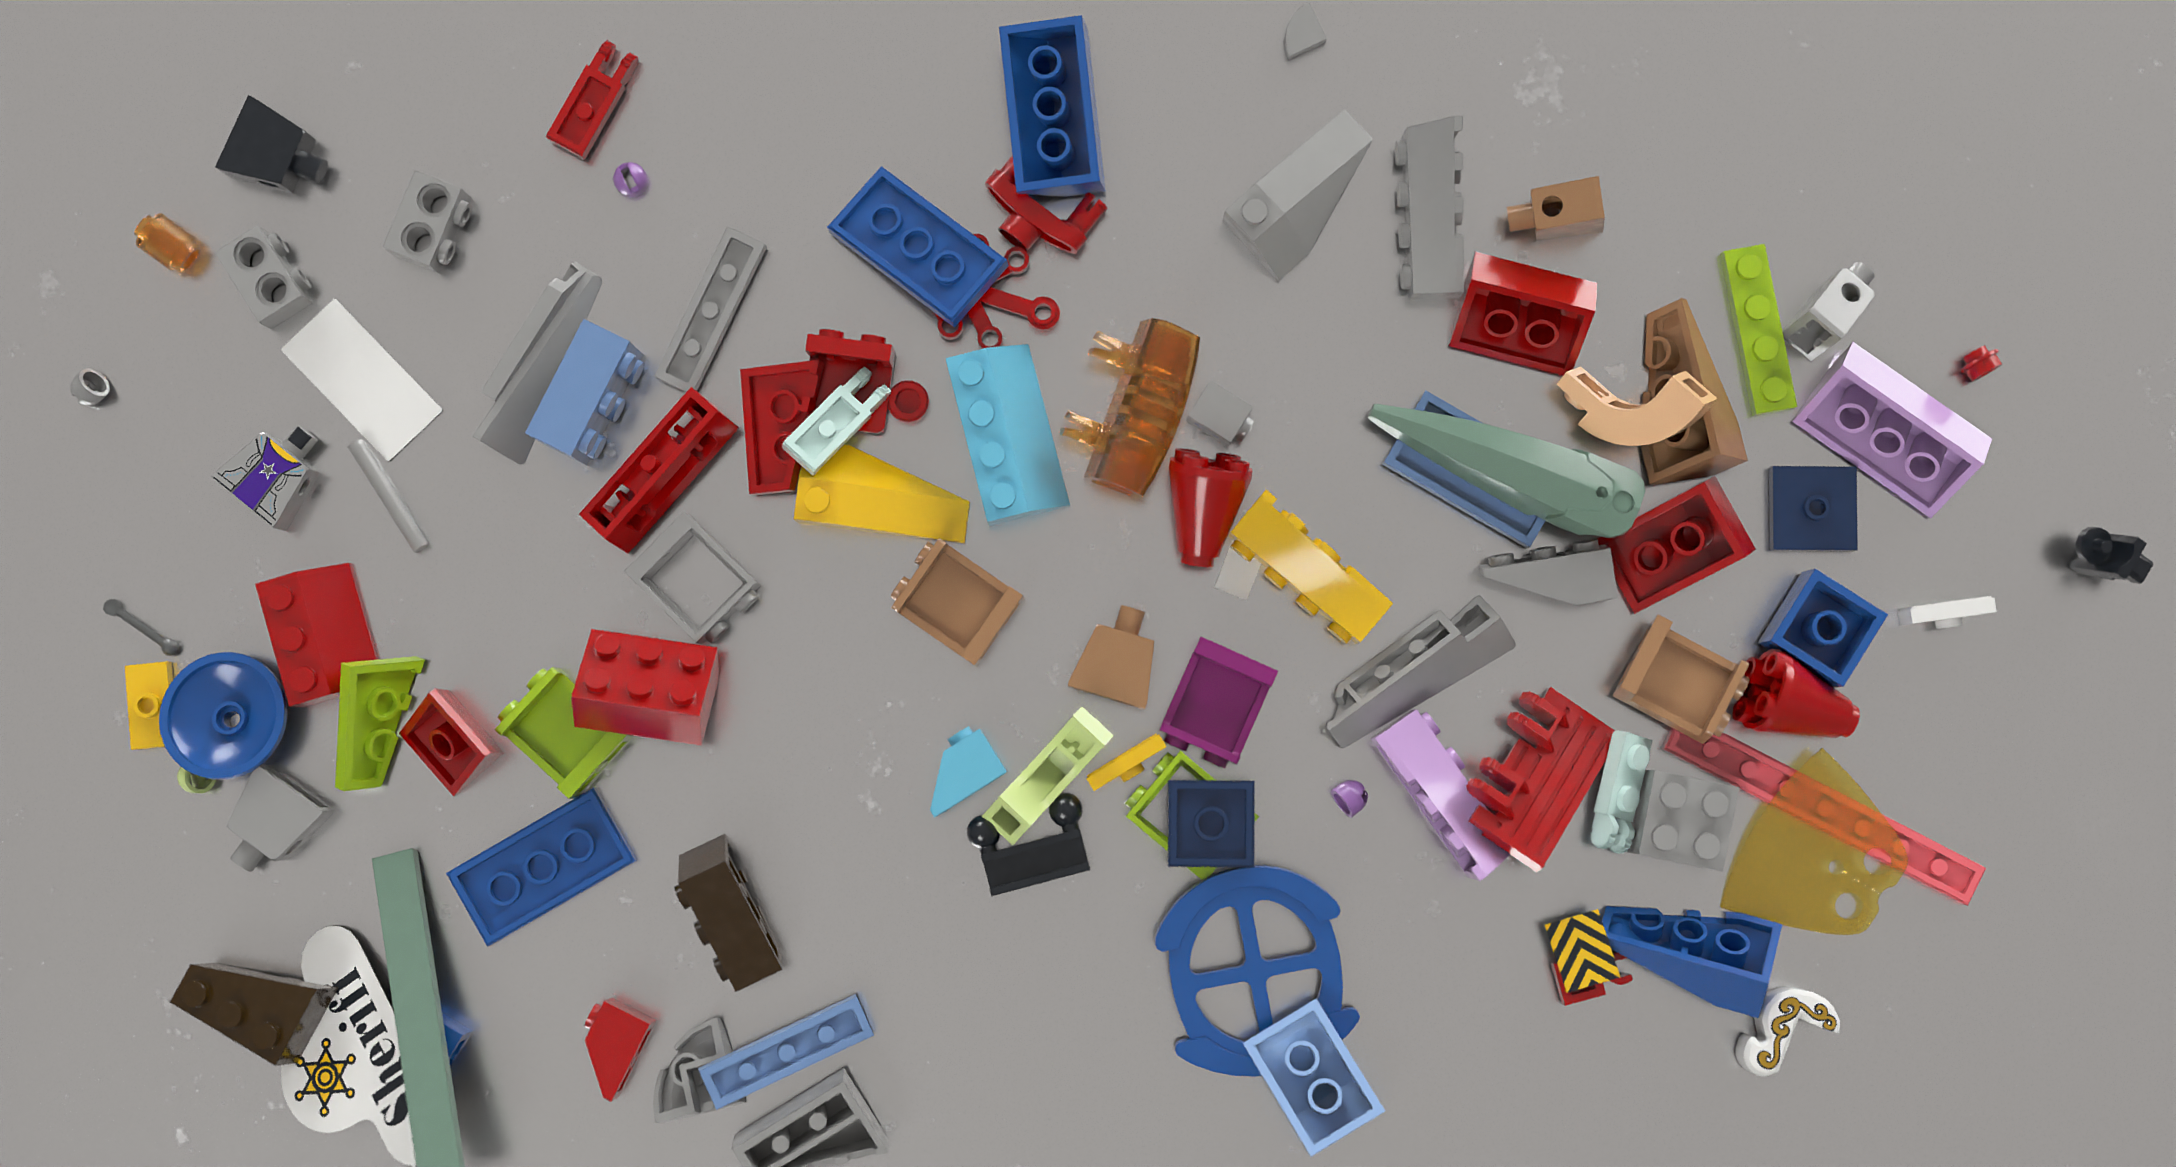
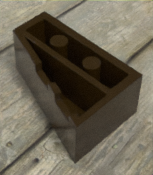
M723 834L679 855L678 885L674 886V889L682 907L685 910L691 907L698 920L694 922V928L701 943L704 946L708 944L712 946L717 956L713 958V963L720 979L723 982L730 980L735 992L781 971L782 957L759 906H755L744 885L747 880L743 871H737L728 854V847L731 845L726 835Z
M217 963L190 964L170 1003L274 1066L298 1063L339 987L268 975L263 972Z

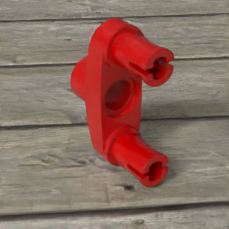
M1013 155L1001 170L995 169L985 182L989 193L1009 214L998 228L999 232L1013 246L1021 247L1026 252L1040 238L1060 250L1076 254L1087 241L1085 235L1108 209L1100 199L1095 203L1094 199L1096 196L1087 192L1066 220H1060L1029 195L1016 192Z

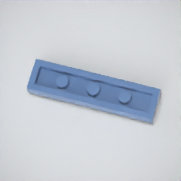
M854 994L698 1069L717 1110L872 1037L874 1034L860 1002Z

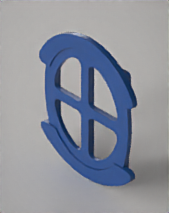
M1255 865V867H1235L1213 874L1195 884L1173 904L1160 923L1155 935V946L1159 951H1168L1169 972L1174 999L1181 1021L1189 1038L1178 1040L1175 1044V1052L1180 1058L1212 1072L1232 1076H1262L1243 1045L1245 1041L1233 1038L1214 1026L1200 1009L1196 1001V995L1202 989L1247 982L1251 986L1260 1033L1273 1025L1266 987L1268 978L1274 975L1316 968L1321 972V985L1317 1000L1341 1040L1351 1032L1359 1022L1360 1015L1354 1007L1342 1008L1343 979L1341 959L1337 940L1330 922L1331 919L1339 916L1341 909L1338 902L1325 889L1307 877L1279 867ZM1269 900L1291 910L1306 924L1315 939V948L1307 953L1271 960L1263 959L1260 955L1252 911L1253 905L1257 901ZM1225 907H1233L1238 914L1245 952L1244 963L1235 967L1194 973L1190 969V957L1199 931L1205 922L1218 910Z

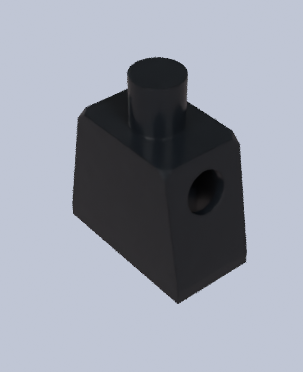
M248 95L215 168L236 180L292 192L296 188L300 177L317 184L320 183L327 172L328 161L311 154L316 143L315 138L256 98Z

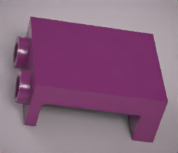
M1200 636L1158 730L1166 734L1163 741L1183 751H1187L1189 745L1205 751L1202 759L1224 769L1228 762L1237 765L1267 693L1275 681L1278 670Z

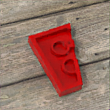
M811 360L740 369L749 494L765 495L795 491L801 465L782 448V443L813 413L825 361Z

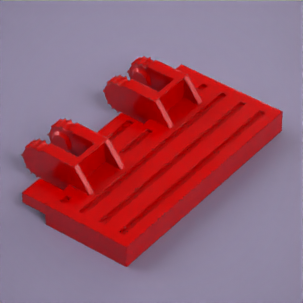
M1552 687L1547 689L1543 698L1530 691L1523 692L1519 698L1521 707L1546 724L1545 728L1518 712H1511L1506 719L1509 728L1532 743L1534 747L1519 738L1503 764L1490 757H1483L1479 764L1481 773L1507 790L1506 794L1504 795L1478 778H1470L1466 785V791L1472 797H1475L1476 800L1494 811L1493 814L1479 804L1468 821L1483 831L1481 835L1535 872L1544 867L1605 763L1613 731L1615 732L1614 729Z

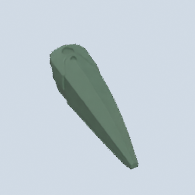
M1373 404L1367 417L1381 429L1415 451L1526 515H1536L1561 529L1571 531L1579 536L1596 535L1611 538L1623 535L1632 527L1645 494L1644 481L1636 471L1584 450L1573 448L1571 450L1528 435L1463 418L1382 404Z

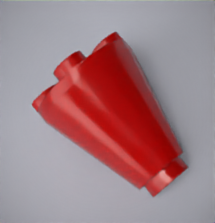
M1175 448V455L1170 457L1169 474L1177 548L1181 553V563L1198 567L1214 566V560L1216 557H1219L1252 479L1253 470L1249 468L1250 463L1242 461L1241 456L1229 453H1216L1215 459H1209L1200 456V451Z
M1770 649L1758 659L1750 657L1746 661L1749 663V666L1744 676L1750 678L1744 693L1736 701L1732 712L1733 719L1741 722L1745 728L1759 732L1837 738L1839 736L1846 738L1855 731L1860 718L1859 708L1853 705L1848 697L1788 653L1779 649Z

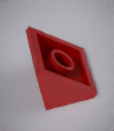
M435 688L430 691L399 732V735L453 797L504 754L502 749L450 690Z

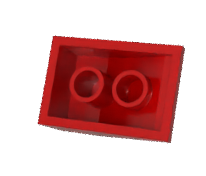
M1716 476L1636 517L1632 527L1623 535L1611 538L1602 536L1597 538L1599 545L1605 544L1611 549L1615 580L1634 614L1747 557L1756 550Z

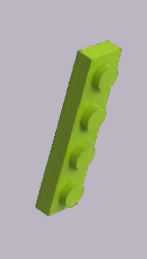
M1765 244L1723 251L1720 257L1752 416L1794 409L1797 407Z

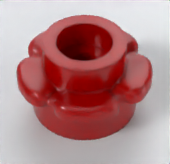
M1983 345L1962 358L1966 365L1960 370L1961 373L1966 372L1972 382L1991 373L2002 365L1996 355L1999 350L1989 351Z

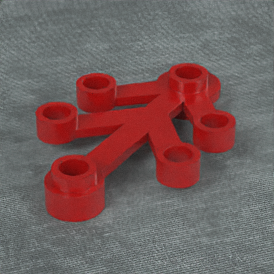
M973 234L989 246V242L985 236L981 234ZM1012 247L1007 250L1004 258L1007 259L1009 266L996 281L1012 273L1021 274L1027 270L1029 255L1026 250L1021 247ZM1013 254H1020L1024 257L1025 262L1020 267H1013L1009 264V258ZM992 287L983 294L968 312L978 333L977 340L981 349L1001 347L1003 344L1001 331L992 325L981 303L1027 317L1029 325L1038 332L1053 330L1060 320L1059 306L1049 297H1037L1032 301ZM1040 306H1047L1051 310V315L1046 320L1038 319L1035 315L1036 309ZM935 313L938 319V330L942 337L953 340L962 334V320L958 323V329L954 333H947L943 330L945 320ZM993 332L998 336V342L994 346H986L982 342V338L986 333Z

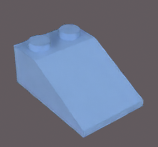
M1314 999L1243 1043L1310 1157L1385 1112L1317 999Z

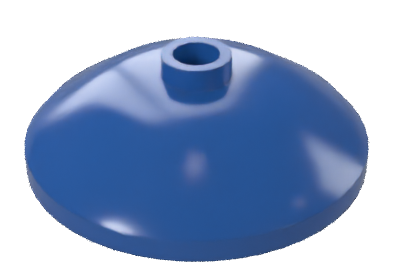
M234 652L210 654L187 665L170 683L160 707L159 726L161 737L170 756L185 770L208 779L225 780L237 778L261 766L278 747L287 723V700L278 678L260 661ZM239 714V723L235 727H231V717Z

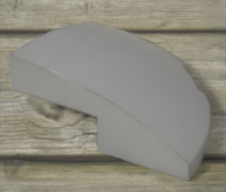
M720 1017L712 1018L697 1025L675 1044L674 1049L678 1050L669 1068L660 1069L657 1077L653 1099L655 1123L659 1124L716 1111L698 1068L733 1052ZM745 1097L736 1100L720 1109L745 1103Z

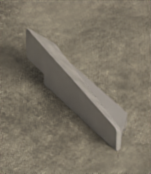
M573 261L562 280L558 278L552 280L545 288L481 390V393L496 402L472 437L517 464L522 465L526 462L535 439L525 434L579 326L583 319H587L602 284V279L598 275Z
M1481 595L1475 597L1451 621L1439 610L1338 684L1335 694L1338 707L1334 719L1328 721L1326 727L1341 748H1345L1515 648L1516 643L1502 618Z

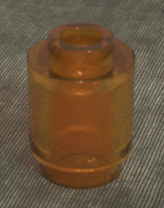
M158 213L154 217L147 215L140 221L134 232L137 236L136 246L170 271L176 269L180 273L186 272L197 261L202 251V247L196 243L195 236L163 213Z

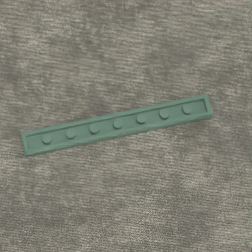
M410 848L372 858L415 1162L416 1167H465L418 851Z

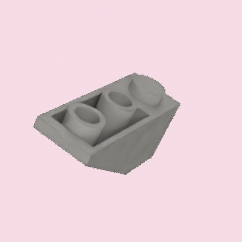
M1598 539L1572 543L1573 550L1556 552V546L1531 549V557L1514 559L1513 553L1497 554L1488 557V564L1479 565L1480 573L1484 578L1573 605L1618 599L1611 549L1605 544L1599 545Z

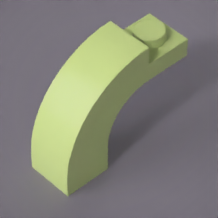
M1081 707L1027 768L982 815V818L991 822L997 832L1010 844L1014 845L1113 735L1097 719Z

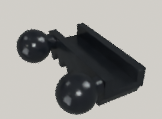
M1062 793L1049 806V815L1052 821L1062 827L1063 833L997 850L996 847L1000 833L997 832V829L991 822L982 818V815L970 821L967 827V837L973 846L980 849L991 896L1090 870L1078 821L1082 817L1083 807L1081 801L1075 795Z

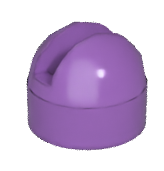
M627 162L622 163L616 168L613 175V183L623 196L634 198L643 194L647 189L648 176L640 165ZM629 170L637 186L629 188L623 172Z
M1347 780L1331 790V795L1338 807L1350 818L1359 813L1365 807L1368 800V793L1364 790L1365 787L1361 782L1355 780Z

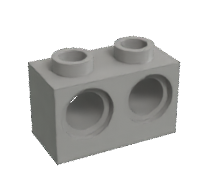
M414 170L382 248L393 256L440 274L443 264L448 265L454 255L456 243L453 240L459 226L463 227L468 221L472 208L471 203H469L471 197L462 188ZM439 196H447L445 209L439 213H431L432 201ZM423 234H430V246L425 251L416 252L415 242L418 237Z
M257 225L214 252L258 323L269 329H273L314 303L307 293V290L311 288L308 279L297 266L292 269L285 258L289 250L276 232L270 234ZM258 249H263V261L258 266L251 267L250 257L252 253ZM285 283V296L280 301L273 302L271 297L273 289L277 285Z

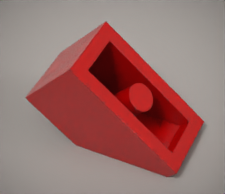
M614 998L605 1000L602 1006L596 1003L584 1025L590 1029L585 1038V1043L602 1096L610 1102L619 1097L657 1021Z

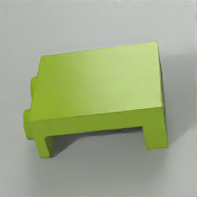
M551 667L548 671L543 668L528 682L526 687L530 691L520 702L516 700L511 701L498 715L501 723L495 728V731L500 736L507 737L558 784L556 788L568 799H574L582 794L634 736L574 727L571 695L575 681L560 668Z

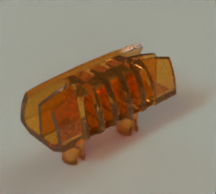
M1155 318L1140 321L1131 345L1110 337L1101 331L1096 332L1093 340L1110 351L1091 348L1088 350V356L1120 367L1122 372L1105 420L1101 424L1076 414L1072 410H1068L1064 419L1078 426L1081 430L1063 427L1059 430L1060 436H1066L1092 447L1093 453L1083 477L1086 481L1131 496L1133 493L1141 496L1145 494L1170 448L1188 399L1199 352V336L1166 320Z

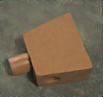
M1599 176L1534 188L1530 190L1531 203L1506 207L1510 232L1535 228L1536 240L1603 232L1605 215ZM1548 208H1555L1560 213L1557 216L1549 217L1544 214V211Z
M1121 605L1114 628L1097 624L1069 679L1068 687L1145 710L1154 650V640L1138 636L1145 612Z

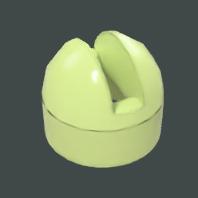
M182 767L179 768L177 773L178 784L189 793L200 794L208 792L216 782L215 779L195 775Z

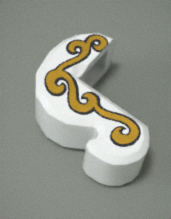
M1782 986L1768 991L1765 995L1759 1018L1754 1017L1757 1037L1755 1038L1743 1033L1738 1038L1736 1057L1739 1064L1745 1070L1757 1076L1766 1077L1778 1073L1798 1019L1839 1034L1840 1019L1834 1007L1825 998L1803 989Z

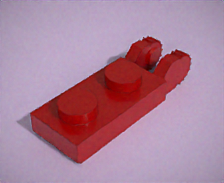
M607 40L601 45L590 65L586 64L546 134V138L549 141L584 160L625 90L624 85L629 82L639 60L634 54L628 53L621 60L612 78L603 74L616 51V45Z

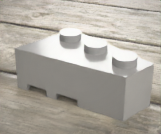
M842 1068L735 1134L732 1151L742 1167H823L831 1164L837 1166L849 1163L851 1159L872 1154L878 1156L889 1153V1140L848 1073Z

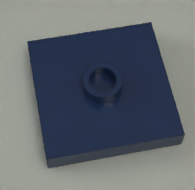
M1769 467L1770 551H1857V467Z
M1168 780V867H1255V781Z

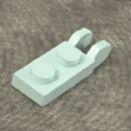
M866 367L860 369L844 386L840 385L782 443V448L812 476L871 418V414L886 400L891 392L884 384L878 387L863 404L859 402L853 395L860 388H863L871 377L872 372Z
M1613 731L1593 811L1595 812L1592 824L1593 831L1590 833L1593 846L1600 849H1608L1609 847L1610 851L1618 854H1624V852H1628L1627 850L1630 849L1631 841L1635 835L1631 822H1633L1635 811L1639 804L1640 790L1645 769L1649 763L1653 740L1626 731Z

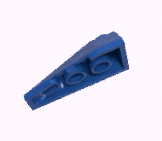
M1606 906L1602 922L1612 950L1717 1007L1759 1018L1770 981L1782 924L1740 912H1725L1724 918L1701 917V913L1698 910H1686L1684 916L1663 915L1656 908Z

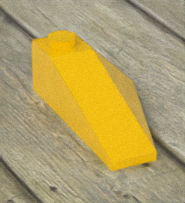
M843 445L814 476L801 467L794 520L799 524L929 540H938L940 538L946 542L965 544L970 502L851 445Z

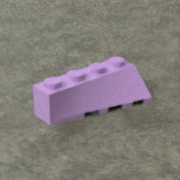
M1417 709L1411 710L1376 734L1371 740L1466 876L1481 881L1511 854L1481 835L1483 831L1468 821L1479 804L1484 808L1486 807L1466 791L1468 781L1461 773V770L1465 768L1463 761L1451 746L1446 750L1436 737L1441 731L1427 712L1421 715Z

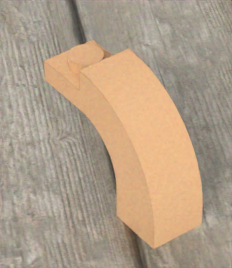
M1582 367L1567 371L1557 383L1565 392L1564 397L1571 405L1577 409H1585L1587 411V414L1578 423L1582 429L1606 442L1625 446L1656 443L1687 429L1697 422L1718 399L1687 371L1672 376L1660 392L1646 404L1628 403L1617 398Z

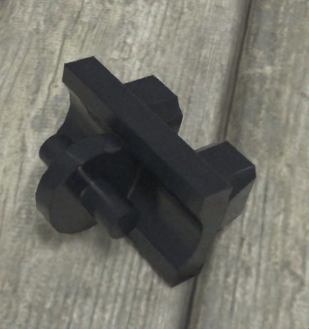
M2088 527L2082 530L2077 537L2075 550L2079 558L2073 560L2069 567L2079 574L2100 576L2109 580L2127 579L2131 583L2141 584L2151 570L2153 562L2141 554L2147 543L2139 537L2110 534L2100 527Z

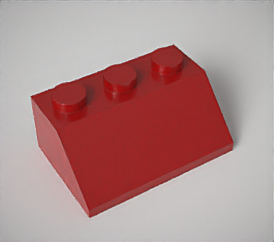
M1475 252L1464 283V293L1460 298L1449 346L1564 376L1567 371L1574 369L1594 317L1597 283Z
M351 563L296 571L255 584L289 707L305 708L338 698L340 696L341 663L378 660Z

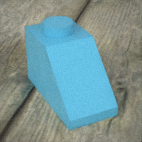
M968 726L947 739L951 747L943 751L930 807L934 818L1008 772L982 729L972 732Z

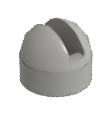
M86 368L81 370L73 379L70 390L72 396H76L79 399V404L91 406L99 403L109 393L110 385L101 373L94 369Z

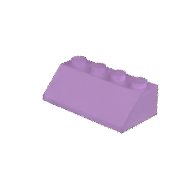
M1854 342L1848 346L1827 370L1793 420V423L1929 518H1932L1984 464L1992 438Z

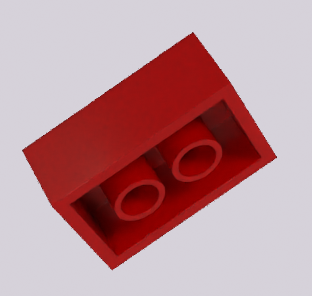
M591 629L571 695L574 727L702 745L719 680L718 647Z

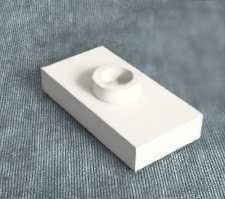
M1986 596L1902 608L1898 611L1900 626L1935 621L1936 629L1962 626L1961 617L1995 613L1997 610L1995 597Z

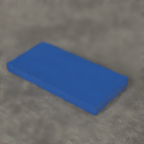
M882 166L827 226L830 234L954 328L1009 266L1007 259Z
M593 787L446 874L486 946L489 947L638 860L596 787Z

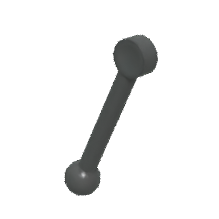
M109 599L104 603L103 609L107 615L118 616L160 645L165 655L172 656L177 653L179 647L175 640L164 639L123 610V605L120 601Z

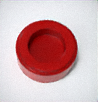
M905 380L891 388L888 409L896 420L912 424L926 416L930 400L927 391L921 384Z

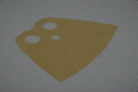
M1821 748L1786 782L1758 819L1734 865L1725 889L1721 908L1809 931L1835 935L1860 934L1866 931L1878 914V899L1882 892L1889 887L1895 886L1908 866L1907 853L1894 829L1863 789L1832 756ZM1873 848L1885 849L1890 854V868L1883 874L1875 875L1865 868L1864 857ZM1840 860L1844 865V872L1837 875L1832 874L1829 871L1830 862ZM1851 892L1860 897L1862 911L1857 917L1845 919L1837 914L1835 903L1841 894Z

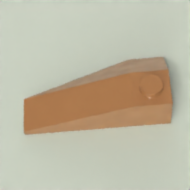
M1683 298L1678 299L1647 314L1645 365L1649 367L1648 392H1643L1642 404L1649 403L1672 376L1687 371L1718 398L1709 410L1687 429L1659 442L1640 445L1649 483L1657 485L1713 476L1747 462L1748 459L1738 420L1687 300Z

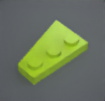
M412 656L341 663L335 788L345 792L382 787L398 740L395 731L402 710L408 711L413 697L408 693L415 673H421L425 659Z

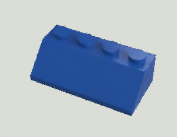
M1083 16L1000 26L999 33L1016 192L1018 194L1066 197L1086 194L1087 192L1106 191L1089 34Z

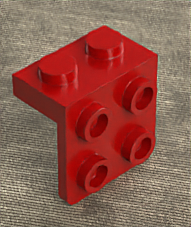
M819 329V335L807 334L805 351L810 357L809 361H825L814 411L840 385L844 386L863 367H866L872 374L868 383L853 395L859 402L863 404L878 387L884 384L891 389L896 352L891 344H886V338L862 334L860 340L845 339L844 332L831 329ZM889 396L871 414V418L858 430L859 432L879 434L884 431Z

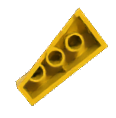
M1266 489L1228 535L1234 540L1231 544L1232 549L1248 562L1253 558L1258 560L1266 567L1263 575L1278 588L1283 589L1287 585L1299 596L1295 602L1313 617L1319 612L1330 621L1331 624L1327 629L1343 643L1347 644L1350 640L1355 644L1360 643L1393 603L1355 568L1347 565L1346 568L1339 563L1341 557L1325 541L1316 537L1314 540L1307 536L1309 531L1305 527L1306 524L1294 513H1288L1285 510H1282L1281 513L1272 506L1277 498Z

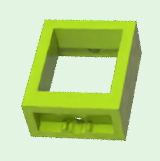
M1181 750L1175 756L1167 752L1152 770L1158 777L1148 789L1140 784L1125 802V805L1130 808L1125 816L1166 851H1168V837L1147 821L1141 813L1181 766L1197 780H1215ZM1255 813L1256 821L1259 818V816ZM1217 867L1187 868L1203 880L1211 876Z

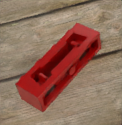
M690 387L579 515L605 540L629 554L739 427L698 391ZM687 412L691 420L683 428L676 423ZM674 424H676L674 431L678 433L676 437H672L668 433ZM621 484L630 489L627 493L622 490H618L615 493L620 500L615 507L605 504Z

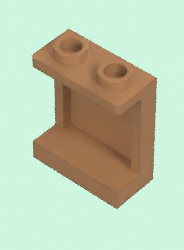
M939 538L935 545L927 542L914 561L919 565V568L912 578L908 579L904 576L893 590L890 597L895 602L891 608L977 667L1023 601L1024 596L953 549L942 539Z
M1658 614L1646 629L1612 696L1704 744L1713 735L1720 737L1731 718V714L1725 712L1731 699L1733 698L1738 701L1749 683L1750 678L1744 676L1749 663L1744 660L1739 661L1737 664L1672 631L1670 627L1673 622Z

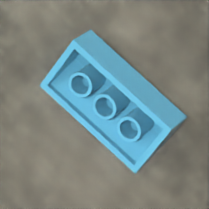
M1029 344L989 347L945 358L989 527L1070 506Z

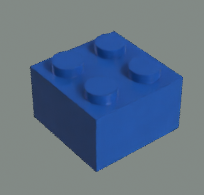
M1815 568L1801 572L1758 643L1768 650L1779 649L1788 653L1834 688L1844 687L1888 614Z

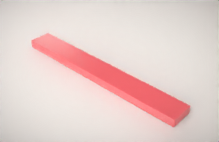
M1671 728L1661 747V750L1731 786L1739 787V790L1962 905L1968 906L1986 870V867L1725 733H1722L1720 737L1713 735L1707 742L1702 744Z

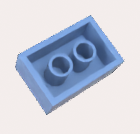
M583 319L525 434L587 466L591 458L597 459L602 452L606 442V437L603 436V433L610 421L615 422L619 418L625 405V399L622 396L629 383L634 385L643 371L644 362L641 359L644 354L630 341Z

